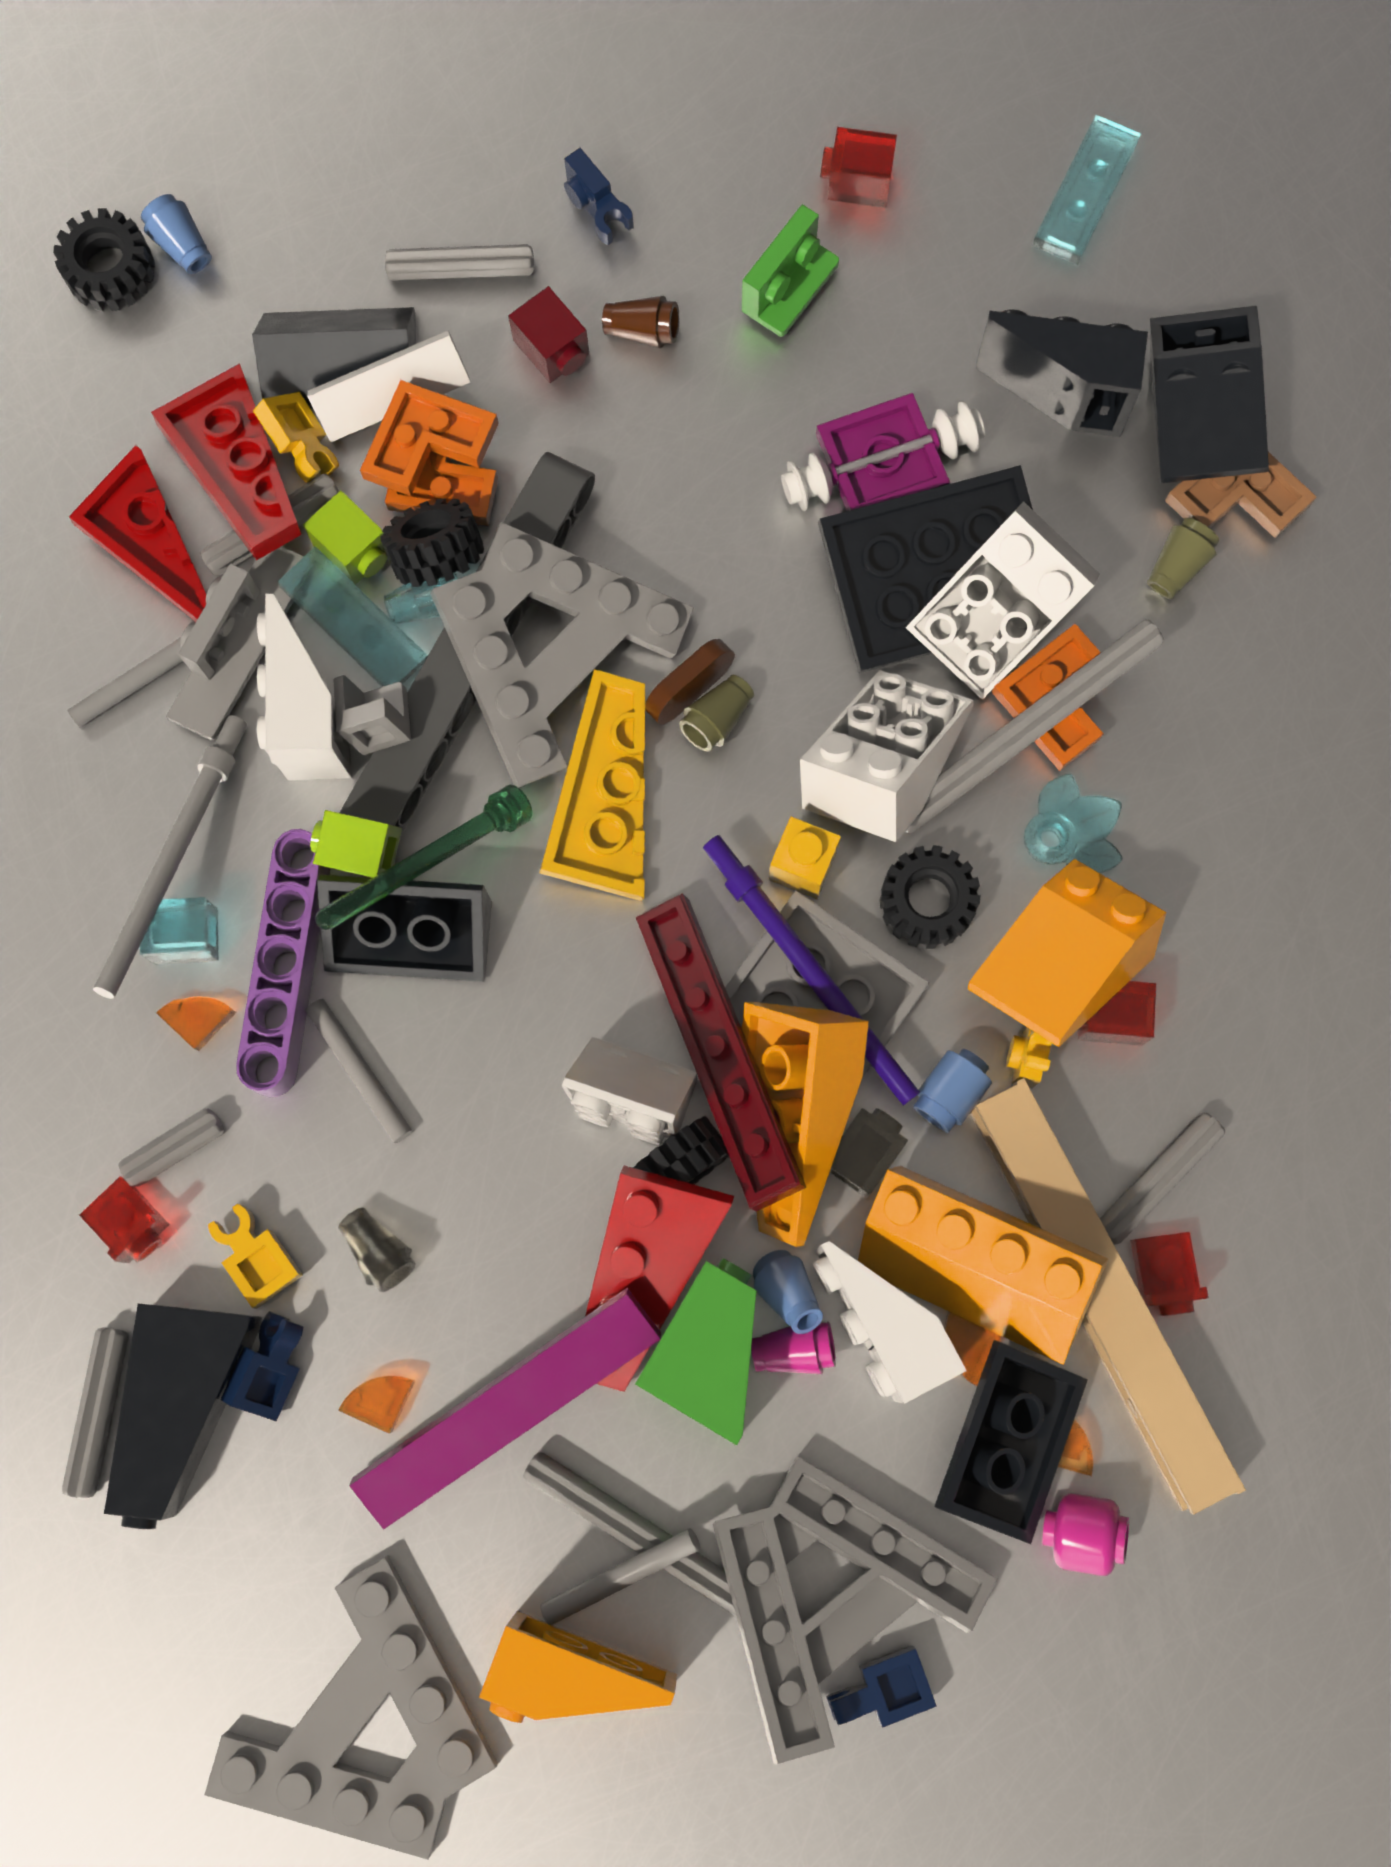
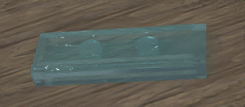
M1095 115L1035 236L1032 246L1079 265L1138 145L1141 133Z
M316 546L278 580L279 587L382 687L396 682L403 684L427 659V654Z

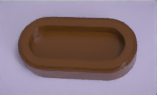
M713 639L705 643L653 689L645 704L646 712L660 725L675 719L686 707L697 700L727 672L735 658L734 651L721 639Z

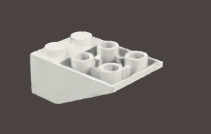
M1023 501L910 622L906 629L983 700L994 686L1091 590L1100 573Z
M265 594V613H259L257 616L259 643L261 646H265V664H260L257 668L258 691L261 697H265V716H259L257 720L259 746L261 749H265L270 756L272 764L278 766L288 781L351 778V744L336 732L335 699L275 595Z
M879 670L801 757L802 809L897 842L923 810L970 714L973 700L950 693L944 689H938L897 674Z
M592 1037L565 1075L561 1086L569 1097L571 1104L576 1107L575 1111L579 1113V1118L610 1128L613 1119L629 1125L628 1129L631 1130V1136L655 1145H662L664 1137L674 1136L681 1129L697 1083V1073Z
M830 1241L825 1242L816 1249L820 1259L812 1264L827 1294L837 1290L847 1311L839 1314V1318L854 1345L864 1343L871 1355L873 1362L865 1367L881 1397L885 1396L887 1398L892 1396L894 1401L906 1404L967 1371L940 1319Z

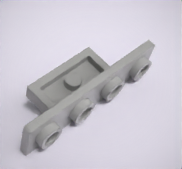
M281 546L259 560H255L249 572L230 563L224 575L217 577L211 583L206 594L205 608L198 620L191 622L181 636L178 655L191 670V673L166 715L168 720L209 740L217 738L227 717L233 710L265 653V646L260 645L257 633V616L259 613H265V594H274L283 611L287 614L313 568L308 558Z

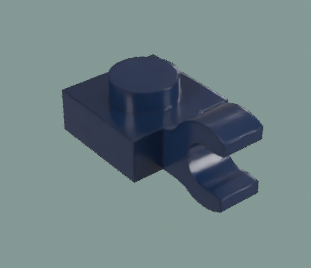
M581 147L565 157L567 181L564 182L565 191L578 209L581 210L585 207L595 219L598 238L606 245H610L613 242L612 230L607 225V223L613 220L622 222L629 231L633 229L631 209L613 195L610 182Z
M269 1311L260 1326L259 1350L256 1351L244 1346L220 1400L231 1407L277 1421L300 1370L299 1367L291 1364L288 1360L293 1349L301 1339L304 1327L289 1321L290 1319Z
M914 1646L859 1666L865 1684L842 1689L826 1696L833 1719L836 1720L837 1725L850 1722L875 1711L878 1722L883 1728L937 1707L919 1655Z

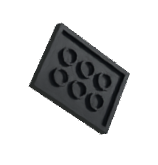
M1021 465L819 519L820 534L858 673L933 654L906 627L1023 501L1033 510Z

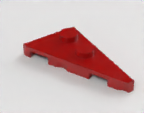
M135 445L71 513L69 518L74 526L196 622L206 606V592L142 450Z

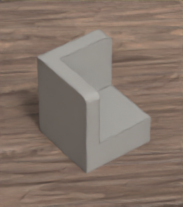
M345 675L333 679L336 732L362 755L411 741L407 688L401 682L363 693Z

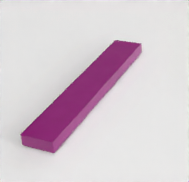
M627 1287L352 1477L349 1485L384 1530L661 1340V1331Z

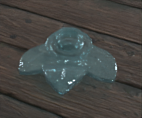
M1071 774L1055 778L1042 789L1039 795L1038 815L1030 820L1024 831L1025 848L1033 859L1043 864L1055 865L1063 862L1068 865L1073 859H1076L1099 873L1109 871L1123 860L1118 849L1105 839L1119 818L1122 803L1119 800L1104 796L1080 797L1079 788ZM1046 831L1053 832L1059 839V845L1056 847L1044 845L1041 840V834Z

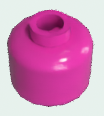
M1069 1493L1063 1496L1059 1502L1057 1512L1046 1511L1043 1526V1545L1053 1547L1054 1560L1061 1569L1097 1576H1108L1114 1570L1115 1564H1125L1129 1537V1517L1120 1516V1510L1115 1501Z

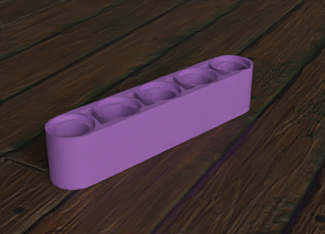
M291 829L283 833L276 840L272 850L236 1063L237 1075L240 1081L247 1088L266 1097H279L287 1093L293 1087L297 1077L307 1017L305 1009L309 1005L321 931L317 879L319 875H330L331 868L313 864L314 856L308 866L302 869L291 868L292 857L297 851L307 848L311 849L312 833L303 829ZM293 900L305 901V910L299 919L291 922L282 920V912L289 902ZM284 952H295L296 963L294 968L284 975H276L273 968L276 958ZM277 1004H285L287 1007V1017L284 1023L277 1028L267 1029L265 1025L267 1011ZM268 1057H276L279 1068L276 1076L267 1083H258L256 1078L258 1064Z

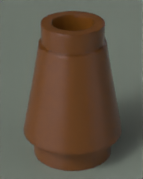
M665 296L606 303L602 313L603 332L605 335H614L615 337L658 348H663L665 343L674 344L679 331L678 304L675 301H667Z

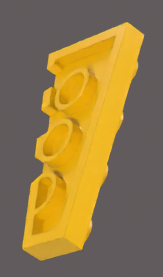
M594 669L539 871L540 874L639 901L644 899L645 879H643V854L645 853V831H643V802L645 800V683Z

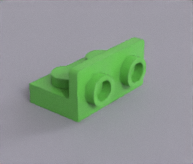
M803 204L742 280V312L780 337L786 335L839 265V257L821 246L820 239L817 238L819 214Z

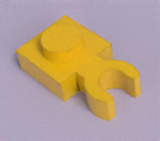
M300 392L263 398L255 407L253 412L279 453L291 452L293 454L296 472L304 482H310L319 472L321 475L327 474L330 477L339 467L334 453L320 443L327 434Z
M1028 1027L1023 1031L1022 1037L1013 1036L1007 1055L1006 1067L1014 1069L1012 1084L1024 1078L1029 1088L1033 1089L1041 1082L1043 1071L1047 1072L1051 1060H1048L1052 1043Z
M236 1204L232 1207L240 1220V1226L236 1232L227 1234L223 1226L216 1221L209 1223L208 1229L215 1241L230 1246L234 1251V1254L221 1263L250 1306L257 1309L303 1276V1274L274 1232L267 1229L259 1236H256L254 1233L255 1218L252 1212L247 1207Z

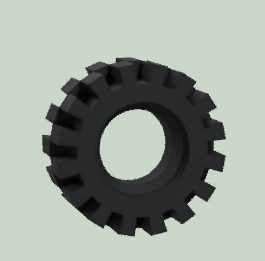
M98 208V218H93L89 210L81 212L84 222L80 224L72 217L66 222L71 232L68 234L62 230L59 231L57 239L62 246L54 245L53 251L57 258L54 261L56 267L72 294L76 295L79 302L85 306L90 302L94 310L103 311L105 302L111 311L120 310L118 301L123 299L128 307L135 304L136 301L132 294L136 291L143 297L147 293L148 289L144 281L153 282L154 273L151 267H155L151 250L136 223L131 218L126 220L124 214L116 210L111 218L107 208ZM107 248H117L122 251L123 256L112 269L98 273L90 272L87 269L89 260L97 252Z
M445 498L437 499L434 505H430L426 501L420 503L421 508L415 511L410 507L403 511L405 515L403 518L395 516L390 520L392 526H385L382 530L381 542L397 580L399 579L404 585L411 582L412 587H420L424 581L427 582L428 586L437 585L438 579L443 577L446 582L455 578L453 573L459 571L464 574L470 570L468 563L476 564L480 560L479 554L484 553V543L471 508H469L466 502L460 503L459 499H451L448 503Z
M933 845L929 851H925L924 846L914 848L913 853L909 855L905 852L899 856L895 865H891L881 888L880 909L883 908L884 915L882 918L886 926L891 924L894 928L893 935L898 939L902 936L909 940L908 945L916 948L918 944H926V949H935L937 944L943 943L946 946L953 943L956 937H961L967 930L980 905L981 895L977 893L980 884L978 877L973 878L971 875L973 867L968 861L962 864L958 860L960 854L951 850L950 855L943 853L942 846ZM931 878L943 883L950 894L948 909L934 917L924 916L915 911L909 901V890L915 882Z
M703 1116L693 1121L689 1126L687 1125L682 1128L676 1135L669 1137L662 1145L656 1147L648 1156L641 1159L633 1168L695 1185L700 1179L712 1172L715 1167L723 1163L729 1157V1154L719 1132L707 1116Z

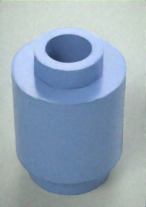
M963 1048L959 1054L948 1050L919 1088L921 1093L918 1095L919 1099L913 1106L914 1110L926 1121L943 1132L949 1133L955 1124L961 1126L992 1084L990 1078L985 1074L989 1066L980 1057Z

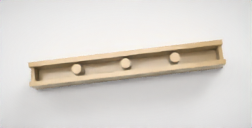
M1023 1078L1015 1082L1009 1089L976 1105L970 1114L1028 1223L1108 1258L1082 1325L1180 1509L1184 1511L1189 1508L1191 1514H1196L1234 1493L1240 1494L1246 1491L1025 1079Z

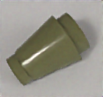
M1184 518L1180 526H1172L1151 572L1152 575L1147 580L1148 586L1159 595L1167 599H1173L1176 593L1216 556L1214 548L1219 543V537L1209 527L1192 518Z
M731 675L726 681H723L686 707L683 711L684 718L679 722L680 730L686 739L695 747L705 752H710L715 746H723L748 706L749 701L754 697L751 686L741 677Z

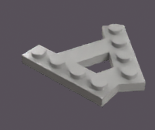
M500 522L480 571L433 588L430 593L516 790L568 767L547 717L624 638L672 659L677 654L694 609L690 605L503 522ZM527 596L574 616L575 618L524 668L504 619Z
M799 1456L794 1460L768 1508L729 1517L713 1523L774 1764L835 1748L818 1684L915 1603L921 1604L968 1633L973 1631L998 1578ZM815 1541H819L866 1570V1572L802 1623L786 1565Z
M388 1555L334 1587L361 1641L281 1746H277L229 1731L221 1735L204 1795L429 1860L446 1799L494 1770L498 1762ZM390 1693L417 1745L394 1777L389 1778L337 1763Z

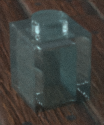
M205 897L163 899L138 948L140 955L153 964L219 961L218 908Z

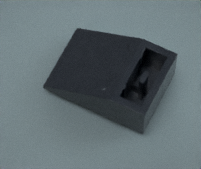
M1257 306L1150 318V362L1161 483L1269 472L1262 345Z
M1014 309L1002 312L989 311L976 361V369L1069 430L1121 437L1141 392L1148 332L1133 330L1131 327L1119 323L1103 326L1080 323L1079 320L1066 316L1054 319L1028 316L1025 312Z

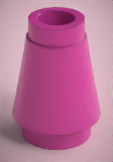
M829 1321L821 1322L814 1330L805 1334H797L792 1330L791 1326L764 1334L762 1337L752 1338L751 1351L756 1372L823 1374V1368L836 1366L835 1345Z

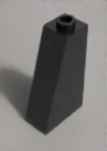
M138 1303L104 1514L122 1516L121 1526L136 1529H156L157 1520L161 1521L177 1515L226 1406V1403L220 1399L244 1346L252 1348L260 1330L262 1317Z

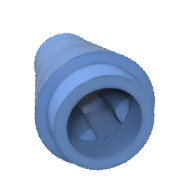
M165 194L155 198L144 208L141 213V220L145 224L144 232L183 267L188 274H195L210 263L212 255L207 250V246L185 202L177 201L172 194Z
M776 1250L763 1256L753 1269L756 1293L791 1326L795 1333L805 1334L814 1330L821 1323L823 1313L819 1308L803 1261L786 1250Z

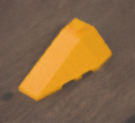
M744 1002L743 1033L807 1187L757 1211L759 1232L795 1247L804 1246L863 1077L869 1021L831 1010Z

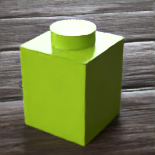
M341 490L303 524L312 545L354 586L364 577L370 578L377 574L388 559L381 542L382 529Z
M325 810L323 821L319 820L315 824L311 836L310 847L311 851L315 853L313 864L376 879H391L402 828Z

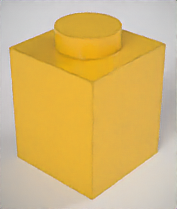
M790 816L770 863L768 880L818 900L837 854L841 836Z

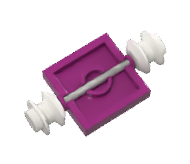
M910 393L817 425L816 437L827 465L824 460L814 453L809 454L808 466L798 468L790 460L787 462L788 472L781 475L782 486L790 504L798 502L800 508L806 511L809 498L818 496L825 504L829 503L833 486L836 485L846 511L948 485L950 480L937 450H940L952 460L957 458L959 446L966 444L972 452L978 451L979 439L985 437L984 424L979 411L976 408L969 409L968 405L961 401L957 405V414L949 417L943 409H938L932 428L928 429L914 394Z

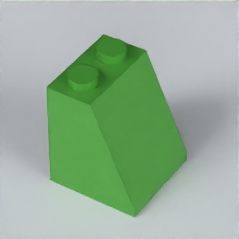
M722 1258L717 1267L708 1261L704 1263L635 1385L733 1444L738 1445L743 1436L757 1290L747 1285L752 1276L751 1274Z

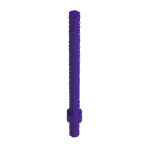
M720 835L709 840L703 846V850L727 879L724 884L737 902H745L826 1008L863 1019L761 889L763 881L750 865L744 867ZM868 1026L865 1058L904 1106L921 1092Z

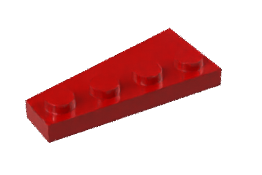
M239 363L155 409L151 413L161 432L257 561L302 534L263 426L253 412L255 404Z

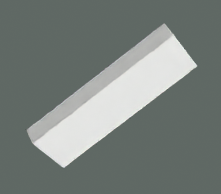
M448 330L308 391V399L330 442H333L382 421L400 380L442 395L471 383Z

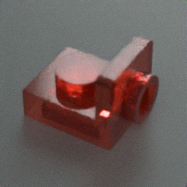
M122 1176L117 1178L79 1214L110 1248L107 1254L113 1261L128 1264L133 1259L138 1263L152 1254L162 1242V1238L159 1235L170 1225L137 1188L130 1186Z
M1190 1232L1130 1240L1139 1292L1147 1307L1159 1305L1161 1316L1195 1312L1193 1300L1209 1298L1207 1287L1200 1288Z

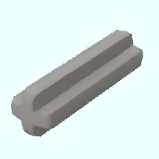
M209 1108L203 1109L122 1159L118 1164L120 1172L130 1186L139 1187L220 1137L224 1132L223 1125Z

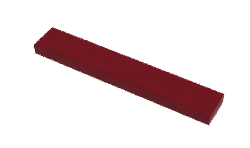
M682 893L636 917L750 1209L757 1212L807 1188L690 900Z

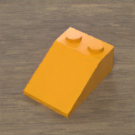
M1073 859L1041 887L971 978L968 990L1057 1047H1060L1154 959L1167 912L1080 861Z
M517 1611L504 1629L479 1698L491 1702L489 1710L495 1715L517 1723H522L525 1716L534 1720L669 1706L675 1695L677 1674L558 1626H550L543 1620Z

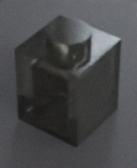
M862 1108L843 1134L829 1173L867 1199L908 1142V1139L899 1134L903 1126L892 1116L878 1108L872 1114Z

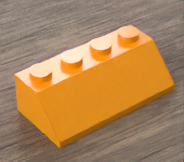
M897 1166L887 1170L868 1215L858 1261L891 1285L1064 1365L1106 1267L1108 1258L903 1166Z

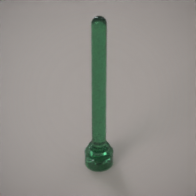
M511 784L491 794L488 798V803L484 805V812L320 909L315 916L317 926L323 930H331L492 831L503 832L505 830L513 832L532 819V807L527 796L520 788Z

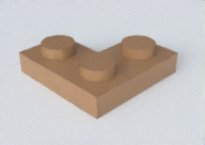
M1268 451L1269 472L1181 481L1169 492L1165 502L1183 519H1195L1209 528L1213 527L1234 506L1239 504L1276 538L1304 513L1317 497Z

